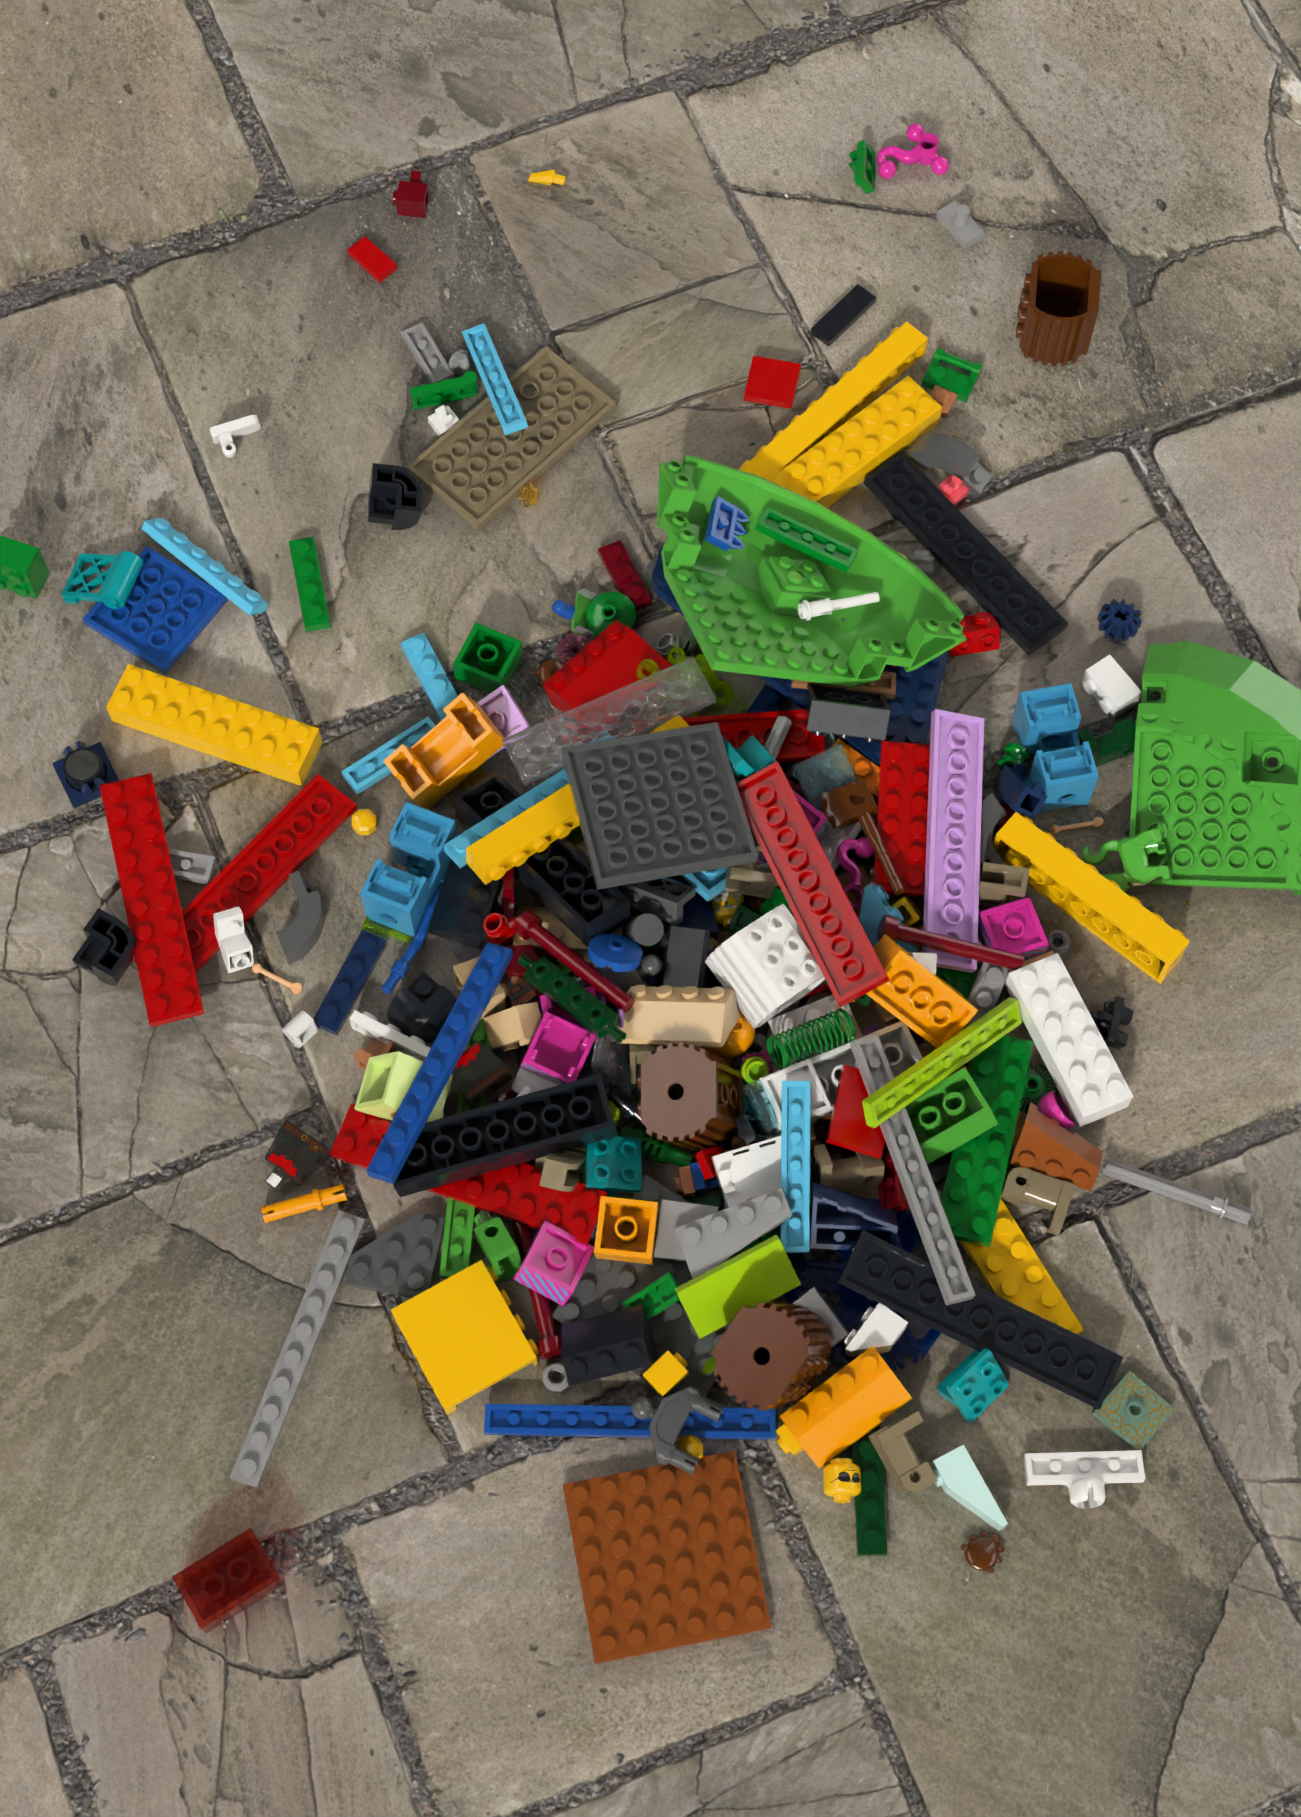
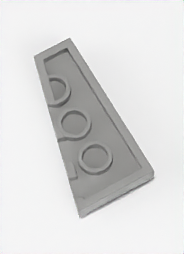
M781 1187L674 1228L692 1278L698 1277L724 1263L738 1252L740 1253L755 1240L765 1236L792 1217V1213Z

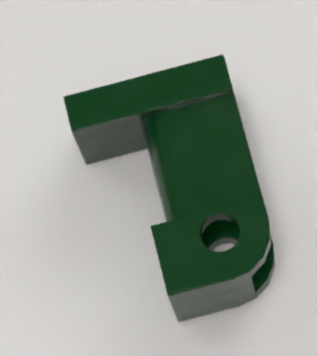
M1130 717L1115 723L1111 731L1092 737L1089 729L1078 732V737L1081 745L1083 742L1089 741L1095 765L1098 767L1134 753L1136 725Z

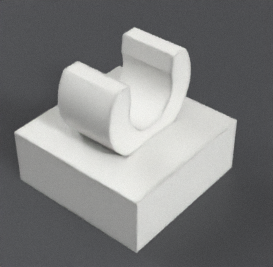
M444 405L435 409L434 414L427 417L428 423L439 437H442L460 421L448 405L446 407Z

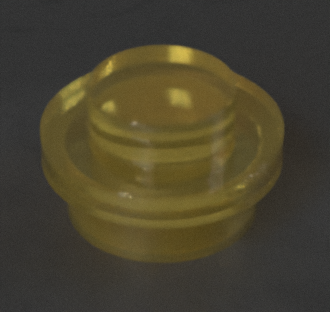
M527 482L526 486H522L519 499L523 501L524 507L535 506L537 503L538 486L533 485L532 482Z

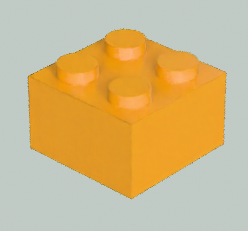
M601 1196L594 1247L596 1259L653 1265L659 1215L658 1202Z

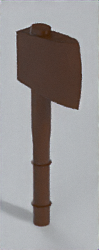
M852 781L842 787L819 795L822 810L833 829H841L860 822L888 879V884H890L895 895L902 894L904 888L900 877L895 871L889 858V853H887L883 845L881 835L872 818L873 815L877 814V805L866 781L859 783Z

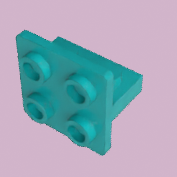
M722 736L736 783L776 762L754 736H750L738 749Z
M615 1136L585 1145L587 1188H597L608 1192V1197H615L618 1191H641V1140L639 1138Z
M984 1348L981 1352L974 1350L936 1387V1390L940 1396L959 1409L965 1421L972 1423L1008 1388L1009 1383L992 1352Z

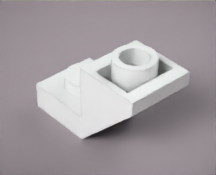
M234 907L213 914L215 935L227 972L231 973L251 967L254 964L253 949L244 932L243 913L240 907Z

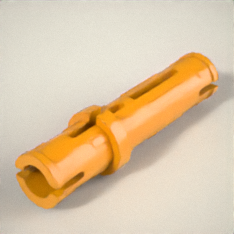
M340 1183L339 1185L322 1190L316 1188L312 1189V1193L266 1206L263 1205L261 1206V1211L267 1214L263 1215L264 1222L267 1224L271 1221L316 1208L318 1211L323 1210V1206L347 1201V1195L344 1192L345 1187L343 1183Z

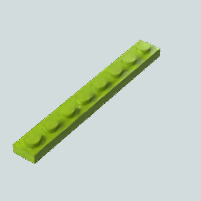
M1009 997L864 1099L862 1104L866 1125L876 1128L1019 1026L1022 1020L1018 999Z

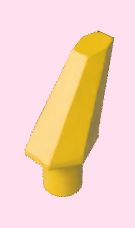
M555 170L531 173L528 182L550 186L552 183L563 186L566 176L555 174Z

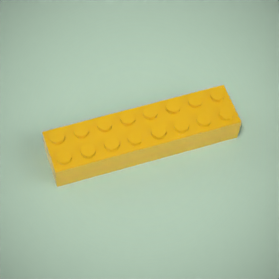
M908 375L769 479V481L829 508L862 483L864 478L912 445L919 435L926 434L937 426L940 422L942 406Z
M130 664L127 665L106 706L113 722L299 786H303L323 743L319 728Z
M1015 812L998 831L993 846L1006 865L1030 868L1027 883L1029 886L1161 984L1180 962L1190 943L1182 931L1170 927L1159 914L1146 909L1139 899L1127 895L1116 882L1107 880L1099 874V871L1093 865L1086 864L1080 860L1073 850L1067 847L1064 848L1056 842L1050 833L1043 832L1037 828L1030 818Z

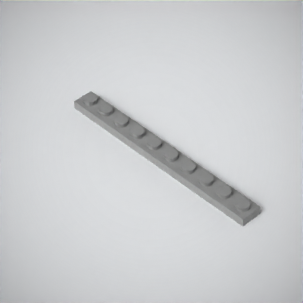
M878 1035L852 1041L850 1047L868 1096H870L893 1080L894 1076ZM904 1107L880 1124L882 1134L946 1306L971 1300L976 1296L908 1113Z
M340 1210L338 1211L229 1477L231 1480L255 1489L259 1488L347 1271L350 1255L354 1253L366 1224L365 1219Z

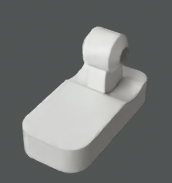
M249 415L213 426L209 430L213 443H220L224 456L232 458L236 455V446L232 439L256 432L261 427L257 415Z

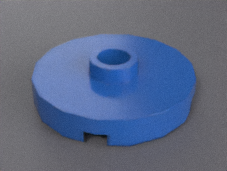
M600 934L594 936L589 941L587 955L598 967L605 969L606 965L612 967L611 971L629 972L639 966L642 959V949L632 939L622 935Z

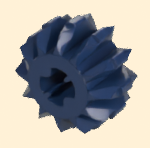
M1125 598L1120 603L1115 599L1110 604L1105 603L1097 617L1099 631H1105V638L1112 636L1114 643L1118 641V638H1121L1124 642L1129 639V636L1134 638L1142 623L1140 610H1134V602L1129 605L1125 604Z

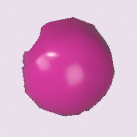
M1054 1091L1047 1093L1040 1099L1038 1111L1050 1119L1053 1117L1060 1122L1059 1125L1067 1131L1075 1126V1121L1073 1118H1070L1065 1103L1059 1096L1055 1095Z

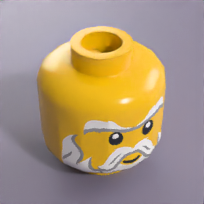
M725 890L711 899L716 922L723 924L724 928H728L740 903L745 904L743 894L737 895Z

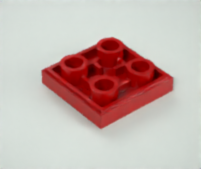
M753 356L744 401L792 409L801 364Z

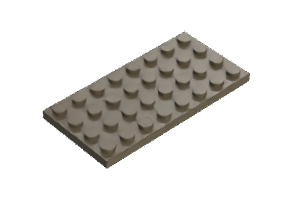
M547 346L508 378L526 418L527 428L505 436L490 399L487 397L407 466V471L477 531L616 409V402Z

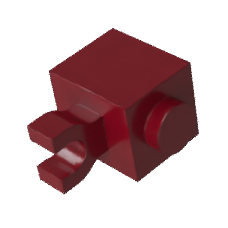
M412 170L410 182L399 181L398 190H394L393 205H396L398 215L426 218L429 192L428 184L422 183V180H420L421 171Z

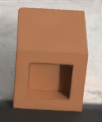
M372 1038L365 1050L359 1048L354 1056L356 1066L366 1070L370 1057L396 1052L395 1043L389 1040L385 1044Z

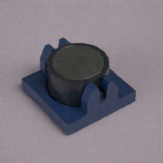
M78 741L76 742V750H72L70 746L65 747L63 752L65 757L52 763L74 809L102 797L99 785L119 781L101 742L87 747L85 743Z

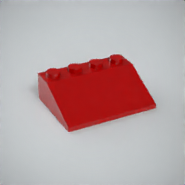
M615 620L542 685L553 707L596 734L601 735L612 728L670 676L675 669L634 630Z

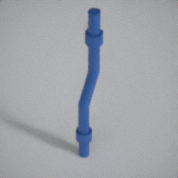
M444 877L441 880V886L426 907L414 940L400 961H396L390 969L391 974L381 988L383 992L390 994L398 981L404 979L409 971L408 966L424 944Z

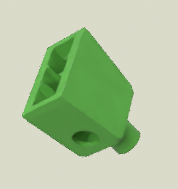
M487 1211L478 1214L474 1218L477 1226L474 1232L478 1244L488 1264L493 1268L498 1278L497 1281L500 1284L515 1276L522 1262L519 1251L500 1217L492 1219Z

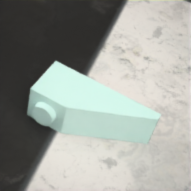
M964 1444L933 1460L930 1466L938 1480L934 1483L937 1487L941 1486L946 1494L998 1531L1003 1530L1008 1525Z

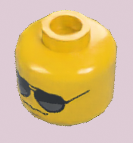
M831 1459L830 1464L823 1468L824 1493L829 1497H834L835 1503H850L851 1497L861 1493L860 1467L853 1464L852 1459Z

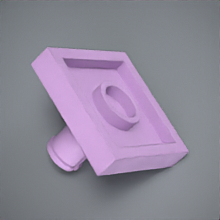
M504 685L477 702L508 741L493 755L532 729L509 690Z

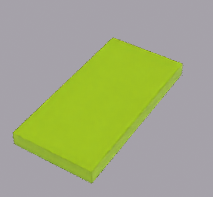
M774 1235L675 1288V1291L697 1336L701 1339L731 1323L743 1305H758V1303L770 1302L800 1286L801 1283L779 1237Z

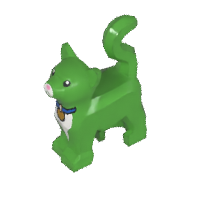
M1160 828L1143 831L1133 837L1120 840L1111 839L1103 843L1097 855H1093L1088 846L1082 848L1083 860L1091 865H1100L1106 861L1112 850L1119 852L1124 872H1110L1102 876L1107 880L1116 882L1123 892H1126L1130 887L1144 886L1159 877L1164 881L1172 880L1170 867L1162 865L1151 866L1149 863L1148 855L1150 853L1157 852L1159 855L1167 853L1165 842H1162Z

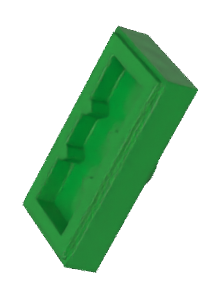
M670 1271L622 1302L624 1308L644 1304L649 1321L679 1301L675 1288L680 1285Z

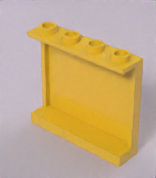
M482 1260L391 1309L399 1329L446 1415L457 1410L456 1405L527 1365L533 1363L535 1366L538 1364L537 1357L535 1356L539 1354L537 1346L532 1338L526 1340L522 1332L526 1328L518 1314L512 1315L508 1308L512 1303L504 1289L498 1290L494 1283L498 1278L491 1265L485 1267Z

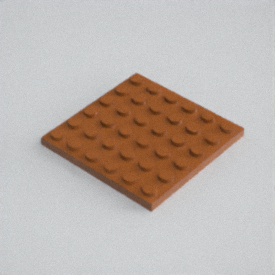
M735 1450L701 1457L692 1476L668 1464L667 1466L658 1465L563 1484L595 1665L771 1629Z

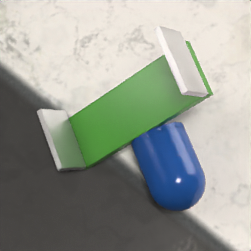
M584 588L576 593L575 606L563 600H556L552 605V610L555 614L567 620L573 617L571 631L587 637L593 634V632L585 628L586 610L589 606V600L594 599L598 595Z

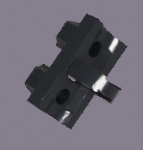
M1119 996L1115 997V1001L1105 1002L1103 1011L1094 1010L1089 1012L1094 1023L1099 1028L1098 1030L1107 1047L1117 1049L1125 1047L1128 1040V1034L1118 1030L1119 1024L1124 1026L1130 1024L1134 1013L1133 1010L1124 1005L1125 999Z

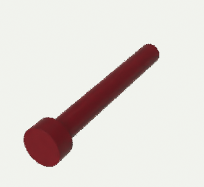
M527 910L518 917L513 930L524 940L532 938L617 1008L622 1009L624 1013L632 1008L635 1000L545 929L542 926V918L532 910Z
M889 915L882 916L877 930V941L886 934L893 941L898 940L1013 970L1022 968L1024 963L1023 955L899 924V918Z
M512 1221L522 1261L533 1240L531 1227ZM528 1288L541 1338L536 1343L539 1358L548 1360L560 1357L561 1336L557 1335L549 1299Z

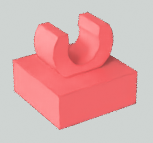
M949 475L937 487L955 507L969 492V488L962 484V480L955 475Z

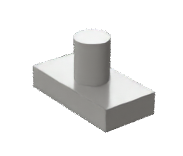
M954 201L938 210L936 217L959 244L966 249L982 240L985 232L969 215L970 208L967 205H960L957 201Z

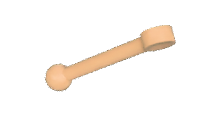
M1095 817L1093 821L1063 826L1054 824L1050 827V832L1056 835L1060 831L1090 826L1101 828L1104 820L1101 817Z
M260 963L252 965L254 973H262L291 988L294 994L302 992L300 983H291L262 968Z

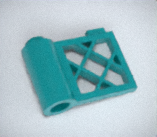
M121 551L119 555L80 553L61 594L64 598L63 601L68 604H78L79 601L103 602L112 609L124 607L143 566L142 558L129 551ZM86 562L93 563L91 567L82 572ZM112 563L110 568L102 573L101 569ZM97 572L98 577L87 583L86 579ZM82 582L84 586L73 592L75 586ZM102 583L99 593L91 592L92 589Z

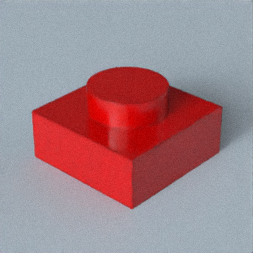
M722 1146L704 1149L695 1154L705 1180L717 1178L711 1157L725 1153Z

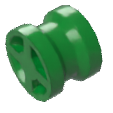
M1007 743L1003 749L1004 756L999 758L998 766L1003 769L1005 765L1012 767L1017 762L1023 765V762L1028 759L1029 751L1017 743Z

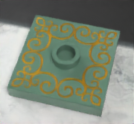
M1129 1370L1105 1398L1100 1410L1096 1409L1092 1415L1132 1450H1141L1175 1409Z

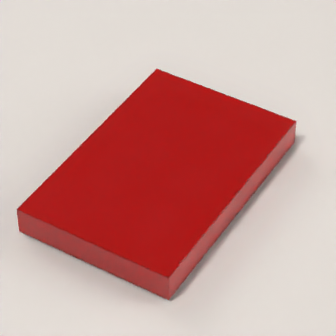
M844 1064L841 1069L826 1142L880 1159L883 1154L885 1139L880 1125L876 1128L866 1125L862 1101L868 1097V1093L858 1068Z

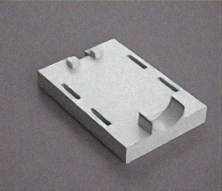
M781 1136L711 1157L727 1208L781 1188ZM773 1141H774V1144H771V1145L764 1146V1147H761V1148H760V1145L767 1144V1143H770V1142H773ZM744 1150H747V1151H748V1152H745V1153H742V1154H738V1155L733 1156L734 1153L741 1152V1151H744Z

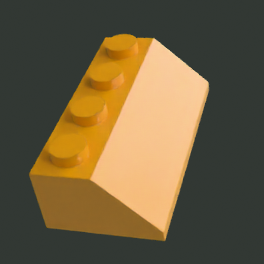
M872 1345L780 1415V1418L816 1466L821 1469L831 1459L837 1457L913 1398Z

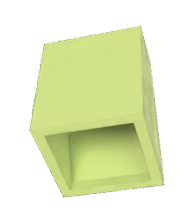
M400 1051L370 1057L354 1109L393 1121L423 1062ZM453 1075L450 1076L427 1122L443 1118V1109L446 1098L451 1091L450 1083Z

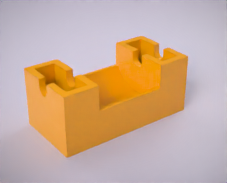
M463 692L443 709L447 716L412 747L408 748L402 744L383 760L392 774L401 781V786L411 799L427 809L435 805L508 742L480 705Z
M886 934L874 946V950L890 981L866 994L934 1047H940L961 1032L978 1010L960 992L932 973Z

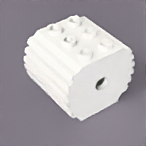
M784 904L777 906L735 933L717 947L705 960V963L724 989L735 990L737 1006L754 1029L762 1026L798 1002L825 980L796 919Z

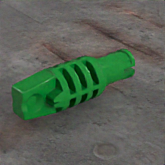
M624 1126L619 1137L639 1138L641 1140V1155L660 1164L668 1162L678 1167L689 1166L694 1161L695 1155L647 1134L646 1130L639 1128L637 1131Z

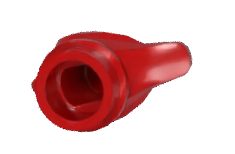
M498 913L488 915L484 920L483 928L489 943L505 947L516 934L513 927L518 917L510 919Z

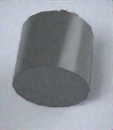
M653 914L636 915L627 922L625 935L640 947L652 946L661 940L663 924Z

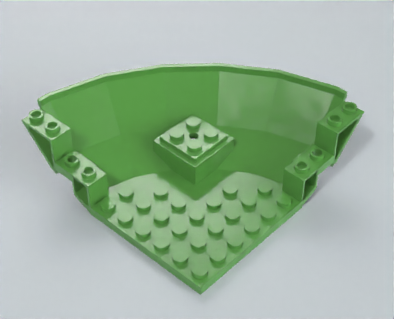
M690 455L684 456L682 464L676 460H669L668 463H659L658 528H663L667 535L661 551L664 577L711 670L853 687L879 680L886 664L903 666L906 672L913 671L966 640L962 632L963 626L959 624L964 617L961 609L920 568L865 529L818 502L751 473ZM717 496L740 508L749 518V521L740 523L747 534L737 536L744 545L742 549L729 548L727 551H724L705 540L711 504ZM769 507L858 549L857 557L848 572L845 573L756 531V524L765 509ZM878 592L879 602L834 610L830 615L811 617L809 621L801 619L798 614V604H801L803 600L812 602L825 598L836 600Z
M1176 641V644H1150L1142 674V699L1138 705L1129 837H1133L1143 831L1160 828L1162 842H1165L1167 853L1159 855L1157 852L1150 853L1148 855L1149 863L1151 866L1162 865L1170 867L1172 880L1164 881L1159 877L1145 885L1292 890L1294 895H1301V690L1251 659L1190 641ZM1154 693L1161 694V698L1158 701L1152 700ZM1276 758L1278 760L1277 766L1270 767L1268 760Z

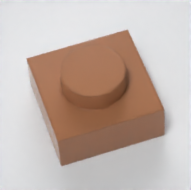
M935 385L930 396L942 406L941 416L947 418L957 400L958 394Z
M690 1166L679 1167L678 1177L674 1178L676 1193L682 1194L684 1200H689L695 1197Z

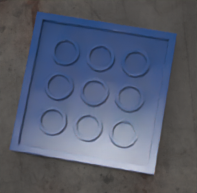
M146 546L138 555L143 560V566L125 606L112 609L103 602H97L83 618L85 625L165 675L227 603L228 599L217 589Z

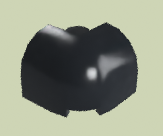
M373 463L368 494V522L392 525V530H404L415 526L421 514V482H418L412 474L407 472V468Z
M98 908L83 929L87 939L72 961L75 965L97 976L99 981L116 986L133 961L135 940L125 923Z
M423 972L407 989L403 987L395 996L387 1011L388 1021L398 1027L408 1037L413 1035L422 1039L425 1043L433 1042L436 1040L457 999L445 986H440Z

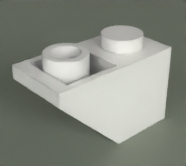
M878 1303L875 1309L870 1306L861 1318L864 1324L859 1331L853 1329L845 1339L844 1343L847 1347L844 1354L848 1357L859 1356L872 1345L878 1353L889 1352L905 1331L908 1322L881 1303Z

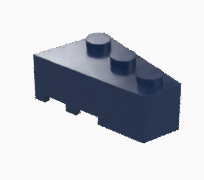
M812 1182L810 1249L852 1250L861 1230L894 1246L897 1245L898 1224L896 1211Z

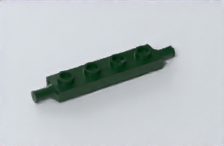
M522 954V957L518 958V964L527 969L523 973L525 980L600 1039L610 1035L618 1043H621L622 1039L625 1040L626 1033L617 1027L619 1023L618 1014L544 956L536 962L526 954Z

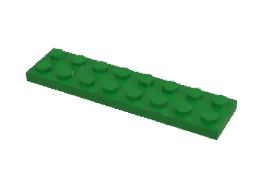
M1005 1035L973 1058L970 1076L991 1108L998 1125L952 1151L941 1204L955 1240L986 1247L991 1246L1034 1041Z

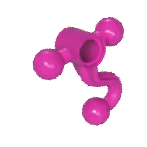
M918 123L911 124L906 130L907 138L912 142H917L918 145L915 148L905 151L896 146H888L880 150L877 155L878 172L884 179L892 178L897 171L895 163L891 160H886L888 156H893L904 164L920 162L923 165H931L932 172L936 175H943L949 169L948 160L943 156H938L939 140L937 136L932 133H925L923 126Z
M862 837L858 840H844L839 844L836 852L840 865L851 874L849 885L843 889L845 893L851 892L855 895L856 903H851L854 910L862 905L864 888L860 886L862 877L860 868L848 858L847 851L853 849L861 858L872 856L874 849L867 837Z

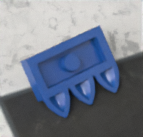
M717 496L711 504L705 540L724 551H727L729 548L742 549L744 545L737 536L747 534L740 523L749 521V518L740 508Z

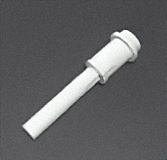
M878 592L836 600L825 598L812 602L803 600L801 604H798V614L801 619L809 621L811 617L830 615L834 610L879 602Z

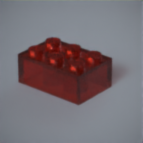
M252 1528L247 1529L172 1576L199 1627L205 1633L212 1631L285 1584Z

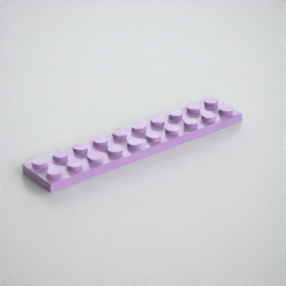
M935 709L931 713L923 930L978 944L984 718ZM922 947L923 953H937L936 967L970 973L977 970V960Z

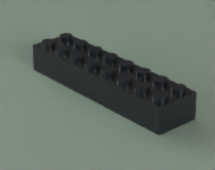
M494 771L454 797L456 818L467 829H470L521 795L499 773ZM558 838L550 843L543 852H536L528 857L521 866H514L515 876L587 947L589 941L594 936L610 934L631 919L630 900L616 886L597 890L590 861L566 838Z
M601 1074L426 1122L393 1184L394 1189L400 1197L545 1157L548 1154L552 1155L618 1136Z

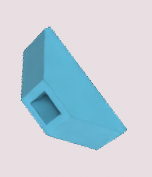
M874 882L864 888L859 917L873 947L879 942L877 941V930L883 915L899 918V924L902 925V921H904L899 910L896 907L892 908L886 899L889 897L880 884L877 886ZM895 940L907 952H916L920 949L917 945Z

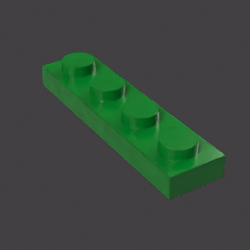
M769 507L765 509L755 528L756 531L845 573L848 572L859 551Z
M312 536L288 541L305 631L310 632L331 628L314 538Z

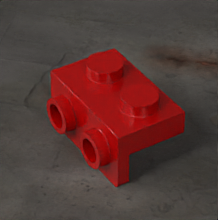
M979 612L975 615L964 616L959 624L963 626L962 632L966 640L950 649L949 654L951 657L999 649L1000 627L993 614Z

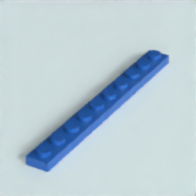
M487 942L366 1170L369 1177L391 1184L395 1183L514 956L512 949Z
M485 1404L484 1434L651 1438L649 1425L652 1419H637L631 1411V1406ZM724 1408L718 1422L696 1411L690 1412L678 1438L682 1435H692L699 1439L775 1440L776 1410Z

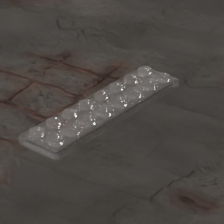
M692 657L502 739V742L524 786L565 768L561 756L562 747L645 734L658 728L675 716L685 717L716 703V697L695 659Z

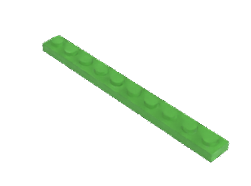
M481 1019L464 1050L468 1051L474 1045L480 1044V1048H482L481 1054L484 1058L483 1061L479 1058V1068L476 1071H481L479 1076L483 1077V1081L490 1075L489 1066L491 1067L492 1050L484 1020ZM462 1075L457 1114L487 1106V1087L480 1091V1101L472 1107L469 1106L467 1102L469 1098L463 1086L467 1090V1088H473L480 1082H473L475 1079L473 1076ZM451 1198L447 1200L440 1279H447L469 1267L471 1262L476 1208Z

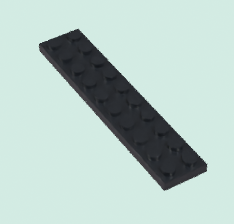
M903 452L864 478V485L987 613L993 614L1001 628L1028 656L1067 628L1068 622Z
M861 1230L837 1283L979 1352L987 1348L992 1352L996 1360L1100 1410L1124 1358L972 1284L976 1296L973 1299L946 1306L931 1263Z

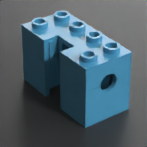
M1071 683L1020 692L1012 718L1018 744L1025 747L1029 754L1036 753L1028 777L1034 783H1040L1043 786L1044 794L1047 796L1038 813L1089 804L1099 778L1089 741L1083 742L1082 745L1079 741L1077 730L1081 721V714Z
M405 802L389 834L394 861L404 865L406 872L383 864L380 859L376 860L360 892L367 919L415 937L426 907L441 886V880L446 874L451 858L444 852L443 845L457 837L455 820Z

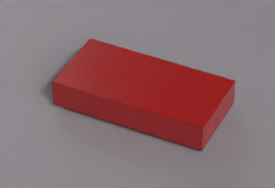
M366 236L347 249L348 255L379 283L397 270V264Z

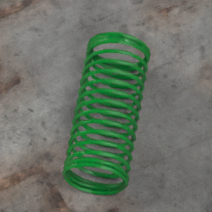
M839 1008L835 1012L831 1011L829 1014L826 1013L824 1016L821 1015L819 1018L809 1020L808 1023L804 1022L802 1025L799 1024L797 1027L794 1026L792 1029L782 1031L781 1034L777 1033L775 1036H769L767 1039L768 1053L774 1065L778 1069H784L794 1065L795 1062L799 1063L801 1060L804 1061L806 1058L815 1057L817 1054L827 1052L828 1049L832 1050L833 1047L837 1048L839 1045L842 1046L844 1043L847 1044L855 1040L854 1023L850 1015L844 1009ZM839 1012H841V1013L843 1014V1016L845 1017V1019L847 1020V1023H848V1025H849L850 1032H851V1039H850V1034H849L848 1027H847L845 1021L843 1020V1018L839 1015ZM840 1020L842 1021L846 1029L847 1036L841 1027ZM814 1024L817 1025L818 1032L814 1028ZM803 1028L807 1031V1036L803 1032ZM798 1030L801 1032L802 1039L798 1035ZM793 1033L796 1035L797 1043L793 1038ZM787 1035H788V1036L790 1037V1039H791V1044H790V1042H789L788 1039H787ZM782 1037L785 1039L786 1047L782 1042ZM772 1039L774 1040L775 1052L777 1054L779 1061L777 1060L772 1048ZM777 1046L779 1047V1050H780V1052H781L783 1061H782V1059H781V1057H780V1055H779Z

